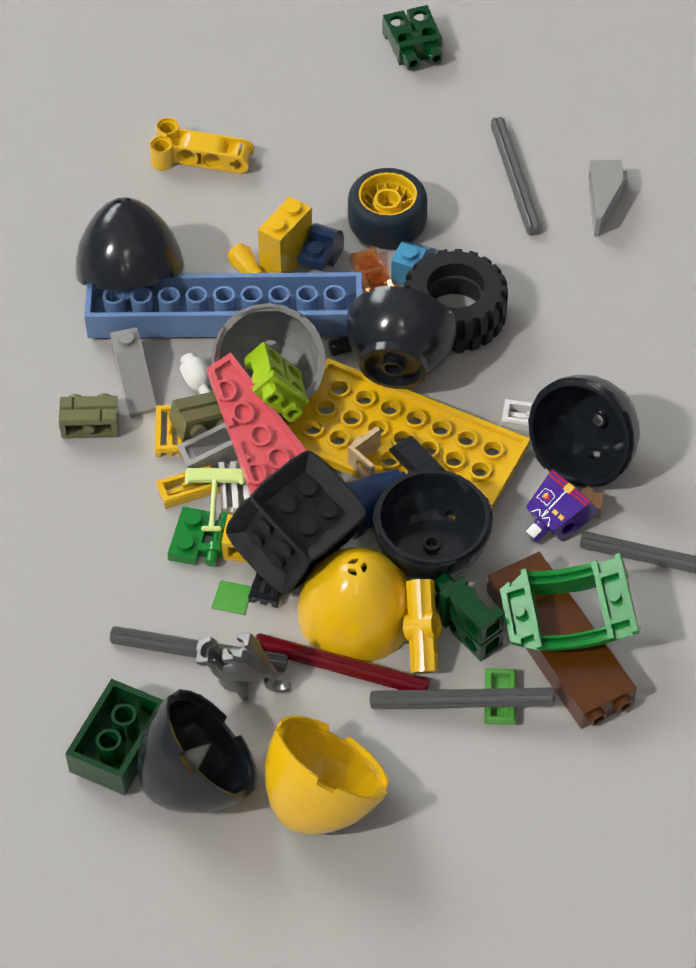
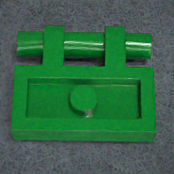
M182 507L167 553L168 560L197 566L199 556L206 557V565L210 567L216 566L217 560L223 554L221 542L228 513H220L218 520L215 521V526H221V531H202V526H209L210 511ZM206 535L213 536L211 542L204 543Z

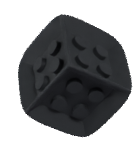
M307 450L280 467L262 482L250 497L240 504L226 526V534L232 545L249 565L271 587L285 595L304 583L313 567L320 560L338 551L340 547L349 542L365 522L367 511L357 495L319 456Z

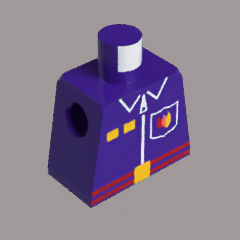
M552 469L527 504V510L536 520L525 532L536 543H539L548 532H551L562 541L599 512L586 496Z

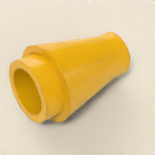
M240 243L228 252L229 264L240 273H263L249 246Z

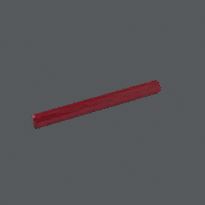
M258 633L255 637L264 651L285 654L292 661L397 690H429L430 680L262 633Z

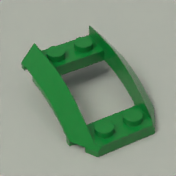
M615 554V558L600 563L596 560L557 570L527 571L526 568L520 570L521 574L512 583L508 581L500 589L510 643L537 651H559L593 647L639 634L641 627L638 624L628 582L629 576L621 554ZM597 587L605 623L604 627L573 634L542 636L534 595L572 593Z

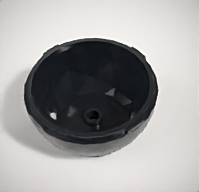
M398 286L375 287L356 298L351 303L347 312V338L354 356L359 361L361 372L372 382L387 388L407 389L421 384L427 375L444 363L457 337V319L453 312L436 298L410 288Z
M572 375L560 378L539 391L531 406L528 424L529 436L535 452L534 456L544 469H547L549 472L554 469L574 486H590L592 488L607 485L616 480L628 468L635 456L640 438L636 410L627 394L606 379L594 375ZM597 415H600L602 417L603 422L599 420ZM593 451H601L600 456H594Z
M427 468L409 471V474L391 483L381 493L373 513L375 535L382 552L399 566L403 572L413 578L432 579L434 581L444 573L452 577L469 568L483 553L489 541L493 523L490 502L473 483L460 475L448 471ZM450 514L453 515L455 519L451 520L449 518H446V516Z

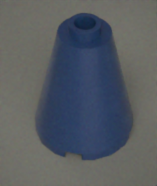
M392 469L345 481L363 503L367 511L365 522L352 539L355 540L361 537L374 526L373 513L375 504L381 493L391 483L406 475L404 471L400 472L398 469Z

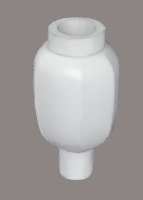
M187 353L182 356L179 368L186 384L193 391L200 394L211 392L209 388L210 380L206 372L208 369L206 362L202 358L197 357L195 353Z

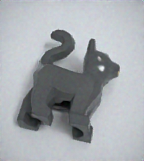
M251 633L237 634L236 639L239 642H243V646L230 649L221 646L212 637L199 638L196 648V663L201 666L210 667L211 672L219 678L220 685L225 690L236 692L242 700H248V683L257 682L262 679L265 687L270 691L284 693L291 689L290 682L277 680L280 677L277 669L270 663L269 656Z

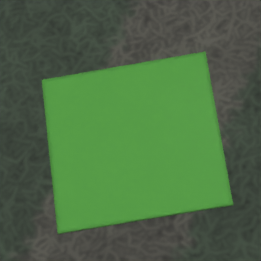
M220 580L211 608L244 615L252 586Z

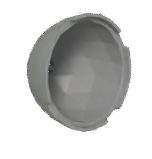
M273 303L257 304L238 311L222 326L213 345L212 364L227 354L232 353L252 379L253 372L245 366L243 358L263 341L273 340L276 343L269 346L274 350L280 349L279 354H281L282 358H286L301 370L308 399L318 390L324 376L326 363L324 345L315 326L303 314L284 305Z

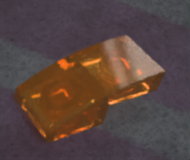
M375 247L350 254L349 259L354 272H362V289L364 292L375 287L393 286L385 265L382 266Z

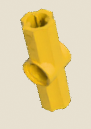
M414 579L406 581L408 614L403 619V632L405 638L409 641L410 672H439L437 639L441 636L442 623L435 607L434 580Z

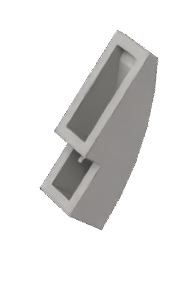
M225 422L177 445L188 468H201L208 465L213 467L218 466V462L227 464L230 461H238Z

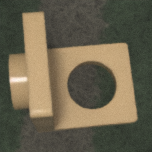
M377 426L365 435L358 436L348 446V464L362 477L375 474L374 464L366 457L381 446V430ZM359 462L363 463V465L367 469V472L361 467Z

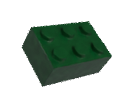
M111 678L65 753L69 772L125 796L138 774V752L145 726L164 700Z

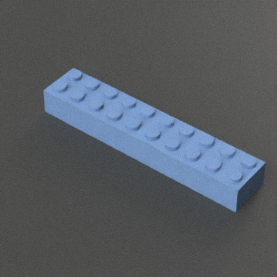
M362 272L179 274L174 278L169 274L161 277L159 284L126 290L97 289L95 283L87 281L84 313L87 337L110 338L111 332L135 327L138 329L140 338L217 337L219 330L235 313L247 307L265 303L284 305L297 310L315 326L320 336H347V312L351 303L362 294Z

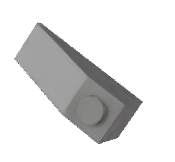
M590 160L588 182L594 236L601 234L621 199L623 186H627L628 173L623 171L622 160Z
M137 327L111 332L113 356L130 417L156 412L157 405Z

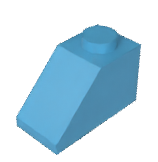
M401 242L391 262V283L404 286L408 271L413 269V265L420 259L424 261L425 256L431 253L434 254L435 248L414 242Z

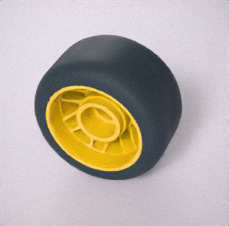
M379 168L361 175L353 183L348 194V221L351 230L361 241L378 248H398L401 242L414 241L424 230L427 221L428 199L426 190L418 178L401 169Z

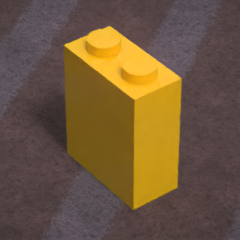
M289 196L258 229L260 269L263 273H293L300 266L297 256L307 241L308 230L312 226V207Z

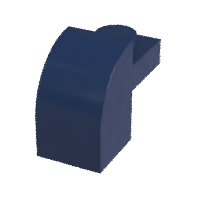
M314 223L309 228L308 239L297 256L298 264L319 271H323L326 265L334 267L344 250L343 232Z

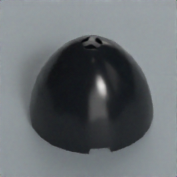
M127 197L109 201L96 212L79 241L76 256L77 281L82 285H86L87 281L96 284L97 289L126 290L156 285L160 283L161 277L171 274L174 278L185 267L180 247L167 223L148 205L137 199Z
M180 689L169 695L156 709L145 726L139 747L137 770L140 785L151 801L171 811L212 813L243 801L257 786L256 765L242 735L235 736L224 722L227 716L211 701L200 694Z

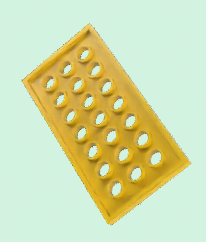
M329 358L326 359L324 376L319 388L309 398V403L302 408V415L293 422L285 421L306 450L319 456L331 468L356 478H361L362 476L348 464V446L358 436L365 435L376 426L383 429L384 432L381 433V446L366 457L374 464L375 474L392 469H398L400 472L404 471L406 474H409L408 470L389 452V449L397 444L396 440L412 435L424 449L430 448L435 451L431 456L446 471L460 475L473 483L488 498L492 510L530 446V438L410 390L393 389L378 385L366 378L361 371ZM338 388H344L346 392L342 394H336L333 392V390ZM369 398L371 402L368 404H361L357 400ZM328 407L334 411L329 414H323L319 410ZM388 408H394L395 410H397V412L393 414H386L383 412V410ZM351 417L359 420L355 424L345 422L346 419ZM413 418H419L422 420V422L419 424H411L408 422V420ZM313 427L321 430L317 434H309L306 432L307 429H311ZM444 428L448 432L446 434L439 435L436 434L434 430ZM337 438L346 440L345 443L339 445L331 441ZM465 438H469L473 441V443L470 445H463L459 441ZM492 448L498 450L500 453L497 455H488L485 451ZM391 458L396 460L397 463L385 465L382 461ZM458 459L461 461V464L452 466L447 461ZM359 462L361 467L367 472V469L363 465V463ZM483 469L487 474L485 476H476L473 471Z

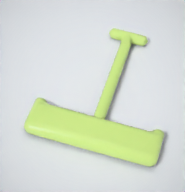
M187 468L185 484L212 483L209 526H202L201 530L221 531V526H215L217 484L239 483L244 485L245 478L241 468Z

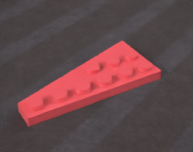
M229 353L209 366L206 372L251 495L262 482L280 467L307 450L278 412L253 393L252 387L255 384L232 353Z

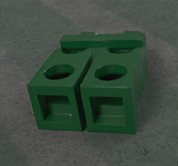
M428 5L407 9V14L402 10L383 15L382 34L385 40H389L399 66L405 65L408 70H413L420 66L421 60L428 59L432 65L442 62V36L438 31ZM424 14L421 21L416 20L414 16ZM399 19L400 25L394 26L390 22Z
M444 573L434 581L435 591L438 593L435 596V607L439 611L442 626L444 628L449 626L452 634L480 662L503 645L505 612L497 605L489 609L477 598L476 591L468 586V581L463 576L455 581L449 574Z

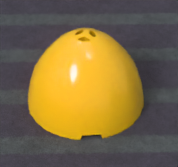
M349 547L331 553L313 567L302 586L297 604L298 623L302 634L314 648L364 662H372L387 657L397 651L407 641L403 632V619L408 614L406 581L409 580L407 576L385 554L370 548ZM363 566L367 567L365 572H362L361 568ZM349 572H355L356 576L350 574Z
M294 715L282 718L277 724L270 740L265 760L267 795L277 819L291 831L306 835H319L338 831L360 821L374 810L388 793L386 788L389 784V778L378 760L352 737L348 736L342 739L328 731L329 724L310 717Z

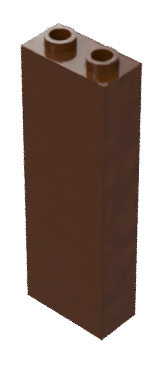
M540 551L488 575L487 593L495 605L503 611L500 589L508 581L512 583L521 574L520 570L525 568L527 571L553 570ZM570 593L534 595L542 636L573 634L595 629ZM606 644L559 651H537L526 648L581 729L589 725L596 726L602 723L607 716L615 712H625L634 704L637 687Z

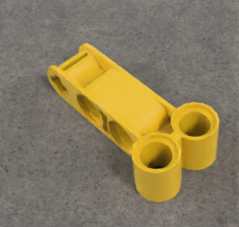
M167 117L157 122V136L151 139L149 144L151 165L157 170H168L176 163L232 173H245L249 168V157L254 153L255 149L254 145L246 139L179 129L178 121Z

